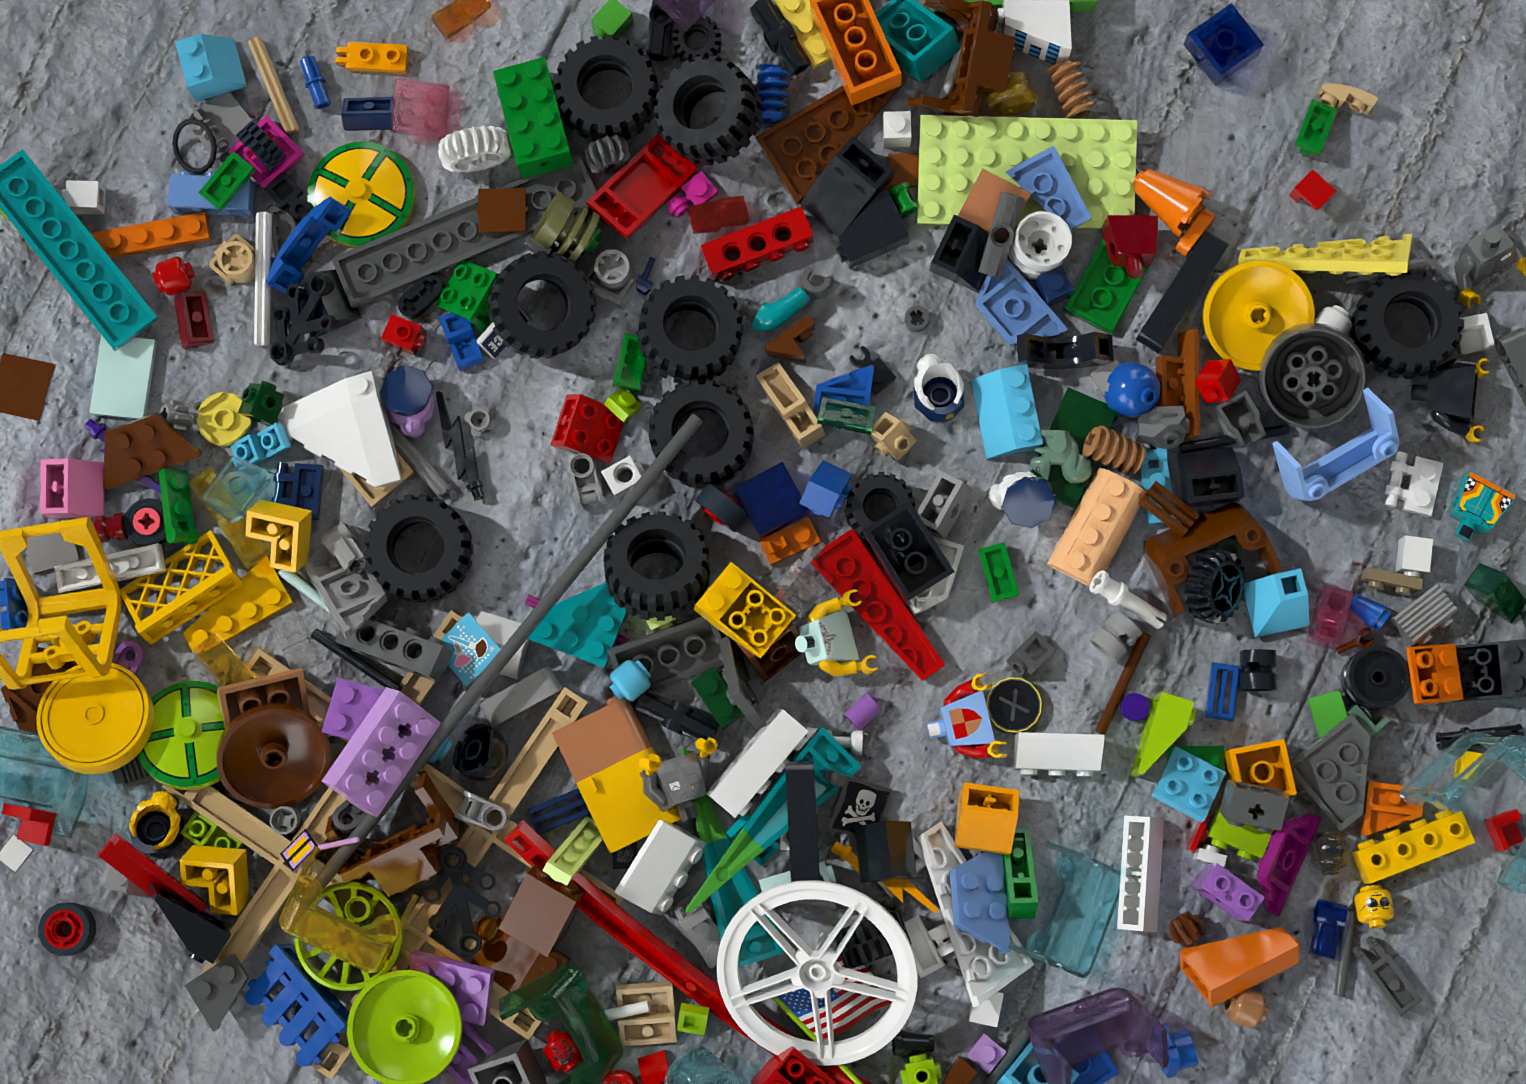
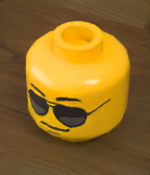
M1381 885L1362 887L1360 892L1355 895L1354 902L1357 919L1361 923L1369 924V928L1387 926L1386 921L1394 917L1391 893L1383 889Z

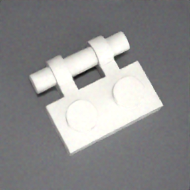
M1397 452L1396 459L1392 462L1390 471H1392L1390 485H1386L1385 495H1387L1385 505L1396 507L1397 500L1402 499L1404 500L1402 511L1425 517L1432 516L1444 463L1416 456L1412 466L1406 464L1408 454ZM1403 475L1410 476L1407 490L1401 488Z

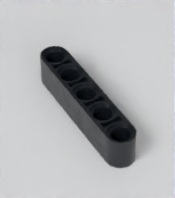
M1205 231L1137 335L1136 341L1159 354L1229 246L1228 243L1209 231Z
M814 760L785 762L791 882L820 881ZM805 899V900H797V901H792V902H799V901H818L819 899Z

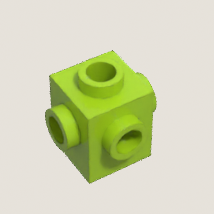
M926 1053L909 1056L910 1061L904 1062L905 1069L900 1070L902 1084H938L937 1081L942 1080L940 1064H934L932 1057L926 1058ZM919 1071L927 1073L925 1081L917 1080L916 1075Z

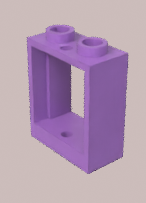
M1218 863L1206 864L1191 885V888L1231 917L1240 921H1249L1265 898Z

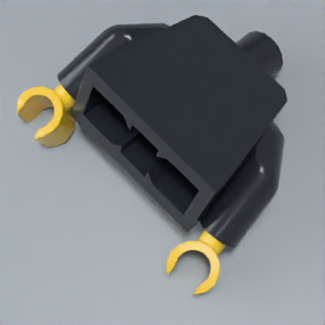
M1453 358L1438 366L1435 371L1429 372L1428 385H1412L1411 400L1426 401V411L1431 415L1432 420L1446 430L1465 436L1467 441L1471 443L1480 442L1481 439L1475 438L1473 433L1474 430L1482 432L1484 428L1481 425L1470 427L1469 424H1474L1478 378H1482L1490 373V371H1483L1480 365L1488 364L1489 360L1482 358L1475 362L1471 359Z

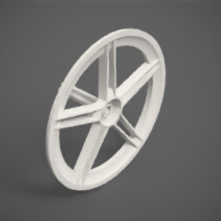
M795 881L772 887L758 894L740 908L730 921L721 939L717 956V978L721 996L738 1026L752 1040L766 1050L779 1055L781 1052L794 1046L815 1065L829 1066L850 1063L863 1059L883 1048L905 1025L911 1014L917 993L918 972L915 955L899 923L886 909L870 897L852 888L832 882ZM805 899L827 900L849 907L831 933L826 935L825 932H822L819 935L815 950H812L773 908L788 902ZM853 911L859 912L841 943L834 950V938ZM764 914H766L779 927V929L799 948V950L795 951L793 949V947L769 922V920L764 916ZM864 916L881 931L888 941L897 965V982L841 967L837 964V958ZM758 921L795 962L797 967L742 987L738 967L740 948L745 935L752 925ZM845 978L853 979V980H856V981H860V982L867 983V984H870V985H874V986H877V987L885 988V989L892 990V991H895V992H891V991H887V990H883V989H878V988H874V987H870V986H866V985H862V984H857V983L845 981ZM787 979H791L792 983L769 989L754 995L746 996V994L760 990L762 988L768 987L770 985L779 983ZM835 987L892 1001L884 1016L871 1028L857 1036L834 1041L831 988ZM801 988L808 990L811 995L817 1042L799 1039L778 1030L763 1019L751 1004ZM817 998H825L828 1042H823Z

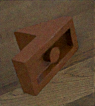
M807 315L764 346L765 353L770 357L806 362V356L796 343L798 341L804 343L814 335L812 331L815 330V322L810 315Z

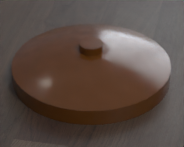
M268 704L252 708L236 717L226 727L220 737L216 752L219 777L225 788L235 798L250 806L276 809L281 806L288 807L308 798L323 783V778L329 771L331 750L327 734L322 732V725L312 715L297 707L284 704Z

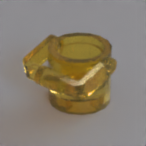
M1027 72L1010 73V81L1006 87V92H997L987 97L988 108L999 116L1027 112L1033 109L1035 103L1038 102L1037 95L1032 91L1030 75Z

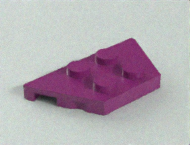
M1308 814L1283 821L1281 831L1274 830L1271 834L1269 847L1266 854L1260 859L1259 870L1256 874L1262 895L1265 897L1264 901L1268 913L1280 916L1322 820L1321 817Z

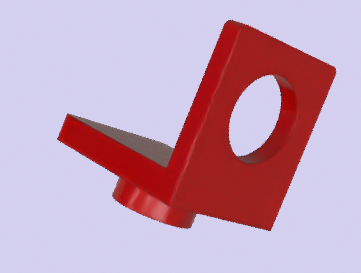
M1207 815L1202 823L1197 822L1186 850L1195 852L1199 842L1204 843L1209 833V828L1206 825L1210 816Z

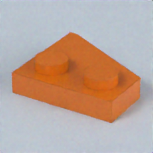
M1366 781L1361 835L1367 836L1422 817L1425 789Z

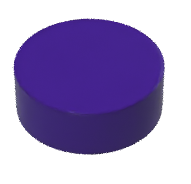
M1132 693L1123 698L1120 710L1124 718L1136 722L1147 716L1149 703L1143 695Z

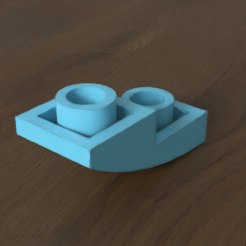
M283 422L274 423L259 433L249 434L230 445L239 470L255 466L292 448Z

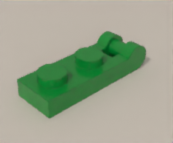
M164 468L158 471L166 539L169 543L177 544L183 541L185 544H196L199 533L194 527L188 470Z

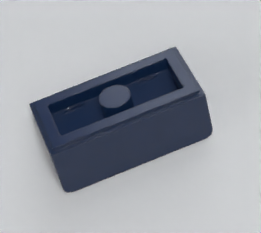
M397 97L344 98L341 113L344 130H395L397 128Z

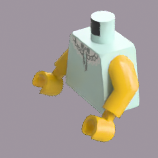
M855 589L844 593L841 599L835 597L816 605L807 617V624L800 626L801 636H798L795 641L796 649L799 652H805L807 662L810 665H819L820 669L835 677L857 674V671L860 670L864 674L870 675L878 669V667L869 668L866 664V661L871 662L877 659L874 655L865 657L861 662H855L859 660L847 610H842L841 608L843 606H858L862 602V600L855 603L850 601V594L858 591Z

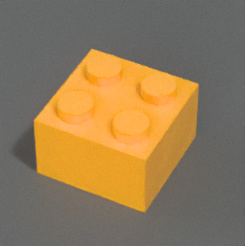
M1284 739L1224 751L1230 780L1279 789L1287 796L1297 794Z

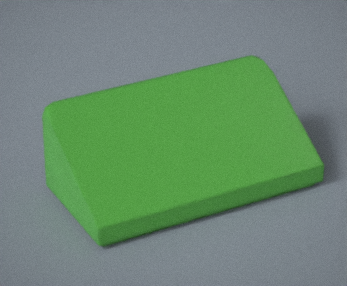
M1339 690L1307 699L1319 738L1348 716Z

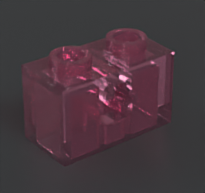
M1325 585L1319 589L1306 642L1330 649L1340 646L1354 592L1330 585Z

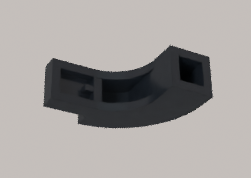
M1091 332L1062 338L1042 337L1027 333L1017 335L1018 362L1028 364V368L1074 369L1114 362L1112 335Z

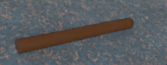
M1142 632V635L1137 639L1095 729L1096 733L1105 736L1151 635Z

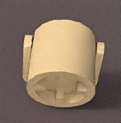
M238 234L232 235L227 242L223 241L214 252L215 256L210 261L211 269L231 285L234 282L247 283L255 278V248ZM217 263L219 264V267L223 270V272L215 266Z

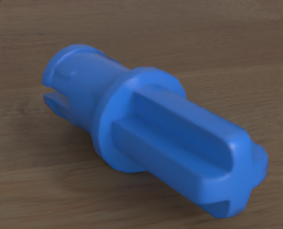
M312 55L305 56L300 60L306 79L305 87L309 89L316 109L327 108L331 105V101L324 85L326 80L321 76L315 57Z

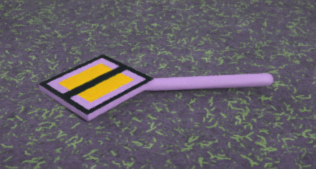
M305 828L280 855L291 871L295 873L316 851L358 843L360 838L354 837L318 845Z

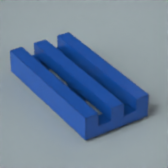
M1211 663L1204 718L1234 721L1240 666ZM1221 669L1217 710L1214 713L1212 710L1217 670ZM1232 671L1228 712L1223 714L1227 673Z

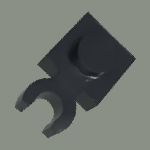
M286 171L265 187L283 211L290 206V213L295 220H301L297 214V210L300 207H305L310 212L311 207L308 202L299 199L304 195V192Z
M862 346L860 351L864 354L865 358L858 361L851 355L849 360L856 368L874 365L871 392L876 397L896 380V376L879 357L872 362L869 350Z

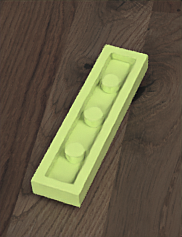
M586 816L547 861L542 871L549 874L553 880L562 882L567 886L604 841L592 818Z

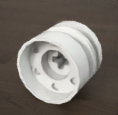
M1038 211L1027 215L1019 223L1014 233V240L1008 253L1009 261L1023 277L1029 280H1036L1037 276L1060 267L1072 246V234L1068 225L1061 217L1051 212ZM1034 247L1039 248L1040 254L1035 253L1036 249Z

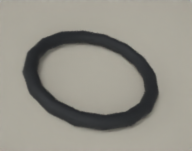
M195 118L185 119L178 124L172 141L174 155L178 163L188 172L195 174L205 173L212 167L217 154L216 139L211 129L203 121ZM189 124L200 126L206 131L210 139L211 156L207 164L202 168L195 169L188 166L179 153V134Z

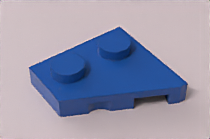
M869 365L817 383L813 412L867 419L874 365Z

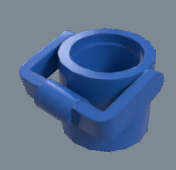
M1166 1023L1155 1025L1151 1039L1154 1043L1161 1069L1167 1078L1176 1076L1177 1071L1198 1065L1196 1050L1187 1029L1171 1034Z

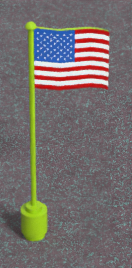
M839 956L836 960L837 964L844 967L841 956ZM864 965L852 968V970L873 975ZM845 978V981H849V982H853V983H857V984H862V985H866V986H870V987H874V988H878V989H883V990L889 991L888 989H885V988H881V987H877V986L870 985V984H867V983H863V982H860V981H856V980H853V979ZM835 987L831 988L834 1035L851 1028L876 1010L890 1005L892 1001ZM801 988L772 997L778 1006L814 1042H817L810 992ZM817 998L824 1040L828 1038L825 998ZM845 1064L838 1065L855 1084H863Z

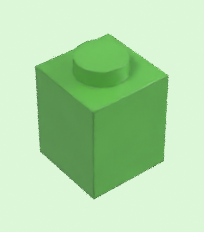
M608 0L591 19L594 30L593 34L595 36L598 35L599 39H605L606 34L614 35L615 40H619L634 23L632 12L617 0Z

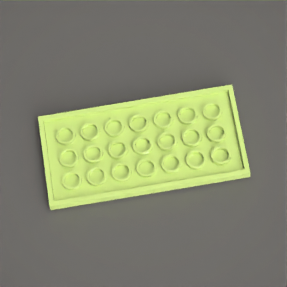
M920 115L918 203L920 207L917 210V224L949 225L953 215L958 216L982 168L1022 188L1006 171L1052 146H1055L1092 217L1091 220L1076 228L1101 229L1107 215H1134L1135 185L1133 181L1136 177L1137 120ZM1030 196L1019 215L1016 227L1027 215L1038 211H1047Z

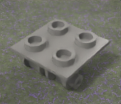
M230 92L213 97L201 107L196 105L190 106L187 110L189 115L185 118L201 120L211 129L217 145L216 160L226 154L239 141L236 134L252 120ZM189 124L188 126L211 154V143L206 131L196 124Z

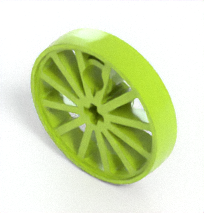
M341 882L326 887L299 919L295 928L296 952L306 972L320 984L340 991L363 989L372 980L389 973L398 961L404 943L403 922L395 904L379 889L360 882ZM351 889V899L347 901L344 912L336 892ZM364 890L373 894L372 900L359 896V891ZM327 896H329L335 909L338 922L317 907ZM358 901H362L366 905V913L360 918L355 915L353 910L354 905ZM382 901L390 914L363 926L365 921L373 915L378 903ZM311 913L327 923L334 931L307 929L306 926ZM389 921H394L396 937L365 934ZM352 929L351 935L355 936V939L346 943L347 938L343 934ZM305 935L334 938L332 941L307 952ZM364 941L394 943L395 946L390 959ZM336 947L330 959L322 970L319 971L311 961V958ZM361 950L367 952L384 965V968L373 977ZM343 953L341 982L327 977V974ZM352 954L363 974V982H349Z

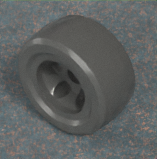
M1310 322L1295 325L1273 339L1265 350L1260 363L1259 382L1266 403L1278 417L1298 427L1315 429L1339 422L1354 410L1361 400L1363 390H1365L1367 374L1362 353L1350 336L1336 327L1324 323ZM1319 350L1323 353V358L1320 361H1315L1312 358V354ZM1293 358H1302V365L1294 367L1292 365ZM1332 364L1339 367L1335 375L1327 372L1328 367ZM1315 371L1320 373L1318 382L1308 383L1309 378L1307 374L1309 372L1315 374ZM1290 377H1295L1298 380V384L1295 387H1289L1287 380ZM1325 385H1332L1333 390L1330 393L1324 394L1322 392ZM1305 391H1310L1313 393V398L1310 400L1303 399L1302 394Z

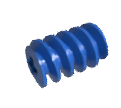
M760 64L758 66L760 72L757 74L759 82H757L756 88L762 102L761 108H758L762 112V118L757 123L776 124L779 119L786 118V114L779 112V109H785L788 106L787 103L780 100L789 97V94L782 91V89L790 87V83L784 81L783 78H790L791 72L777 65Z

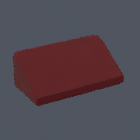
M205 291L179 292L174 297V305L182 349L213 344L214 338Z

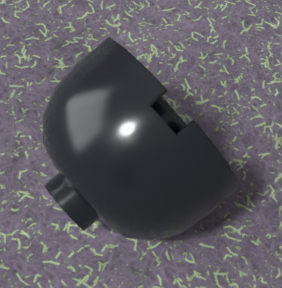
M484 723L475 724L464 732L467 736L463 742L458 740L453 754V765L456 770L460 771L461 775L471 780H490L503 770L509 754L508 745L503 735Z

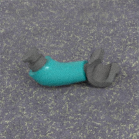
M806 266L801 277V288L797 287L779 300L772 303L764 302L762 305L756 302L753 305L751 300L747 298L740 308L742 316H747V320L752 322L751 328L760 332L779 328L808 304L811 299L817 300L826 297L833 288V275L825 277L822 285L812 286L808 282L812 275V268Z

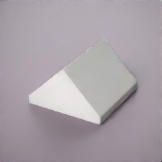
M483 611L480 612L476 619L477 623L500 649L522 624ZM527 639L499 673L500 675L518 679L530 640Z

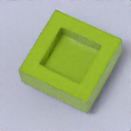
M622 388L609 396L604 403L623 422L637 414L643 406L631 393Z
M681 1003L677 1031L704 1036L709 1007Z

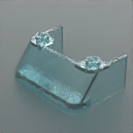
M1048 841L1046 847L1061 853L1056 861V871L1058 877L1065 880L1046 932L1036 931L1029 936L1025 949L1011 943L1008 949L1080 978H1085L1094 967L1118 902L1121 871L1084 853Z

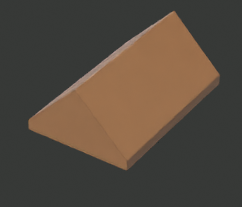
M302 668L217 688V697L225 729L240 714L262 705H290L310 714Z

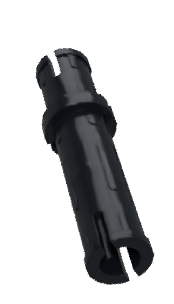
M1521 724L1472 730L1464 727L1460 731L1437 732L1435 741L1440 742V744L1436 745L1438 750L1460 747L1467 750L1472 748V746L1522 742L1524 740V732H1519V730H1523Z

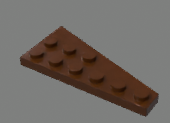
M900 68V71H901V73H902V86H903V85L906 83V81H907V77L905 76L904 72H903L902 69ZM842 85L755 136L756 142L796 206L799 205L800 201L837 152L852 136L857 138L902 86L852 106Z

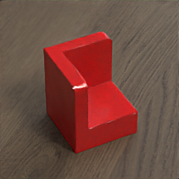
M1312 169L1294 187L1289 196L1296 203L1303 198L1315 210H1319L1333 197L1336 190Z
M1518 809L1508 810L1484 819L1496 851H1505L1509 847L1523 842V837L1516 823L1522 820Z

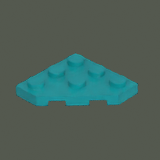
M604 582L555 604L528 637V640L605 669L610 657L607 649L614 647L626 616L625 606L620 608L614 602V597L610 596L607 590V583Z

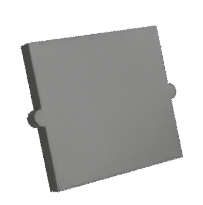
M65 518L58 521L70 520V518ZM61 533L26 538L28 546L26 547L25 554L29 556L33 574L55 569L54 566L81 561L77 544L64 541Z

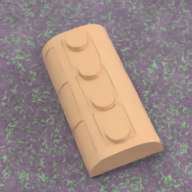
M1099 468L1046 565L1090 586L1093 577L1101 570L1106 571L1141 507L1138 502L1146 494V491L1134 482L1114 472Z

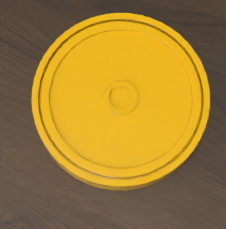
M115 663L111 664L109 673L104 677L93 678L84 676L53 681L43 694L37 710V731L46 750L62 766L82 774H103L129 763L146 745L154 725V706L148 691L130 670ZM77 665L68 669L65 672L83 669V667L81 665Z

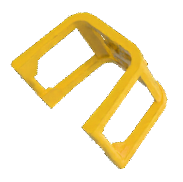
M84 517L0 530V551L16 580L28 609L26 627L3 630L0 626V643L23 639L16 671L0 653V679L8 689L16 690L23 689L30 684L84 676L93 678L106 676L112 664L122 603L118 582L91 518ZM61 533L64 541L85 546L103 588L40 598L21 556V552L28 546L26 538ZM106 608L104 623L90 624L88 621H81L73 625L68 616L65 615ZM101 634L100 643L87 645L96 639V635ZM51 642L53 646L47 647L43 652L36 653L39 643ZM75 661L83 667L81 670L31 677L34 664L47 663L51 669H59L65 662Z

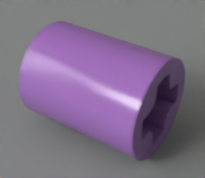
M865 693L844 713V716L858 730H861L882 710L877 704L880 699L877 696L872 699Z

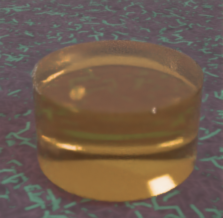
M485 916L478 922L475 933L481 937L482 941L488 944H495L504 934L503 931L498 929L502 922Z

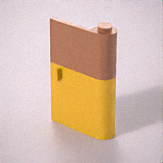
M617 696L607 700V706L552 732L610 854L650 835L659 819L672 824L681 821L677 808L662 812L656 804L644 795L643 779L640 776V772L645 769L639 766V760L641 758L649 759L650 753L655 755L656 753L631 702L626 698L619 700Z

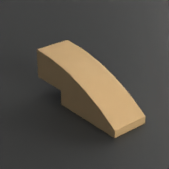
M779 362L756 375L759 384L802 449H805L826 435L823 426L809 408L805 398Z

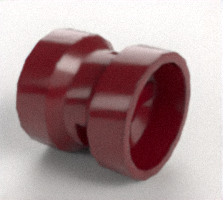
M123 512L115 513L109 519L104 515L94 518V528L101 543L109 542L111 538H116L119 541L128 539L124 527L125 514Z

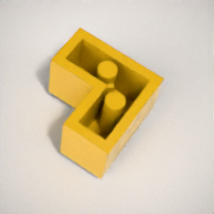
M260 499L247 510L245 536L270 541V567L296 573L309 561L312 511Z
M193 845L181 857L182 885L208 887L210 913L238 915L250 901L246 849Z

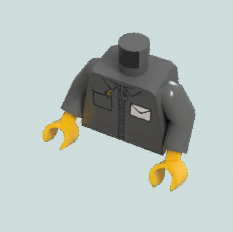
M1498 225L1488 229L1465 244L1454 266L1459 289H1462L1458 296V300L1462 305L1469 309L1471 308L1470 301L1479 305L1481 297L1473 292L1470 287L1515 263L1516 260H1518L1516 264L1517 269L1526 277V248L1519 235L1509 230L1504 231Z
M708 737L707 741L703 738L696 740V748L700 751L698 754L694 751L662 761L660 756L650 753L649 759L641 758L639 760V766L645 769L640 772V776L643 779L644 795L656 804L662 812L677 808L683 823L698 817L693 802L706 794L705 789L710 762L708 754H713L718 746L717 741L711 737Z

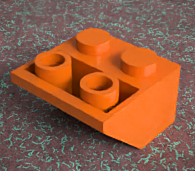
M1455 644L1406 648L1414 704H1438L1463 699Z

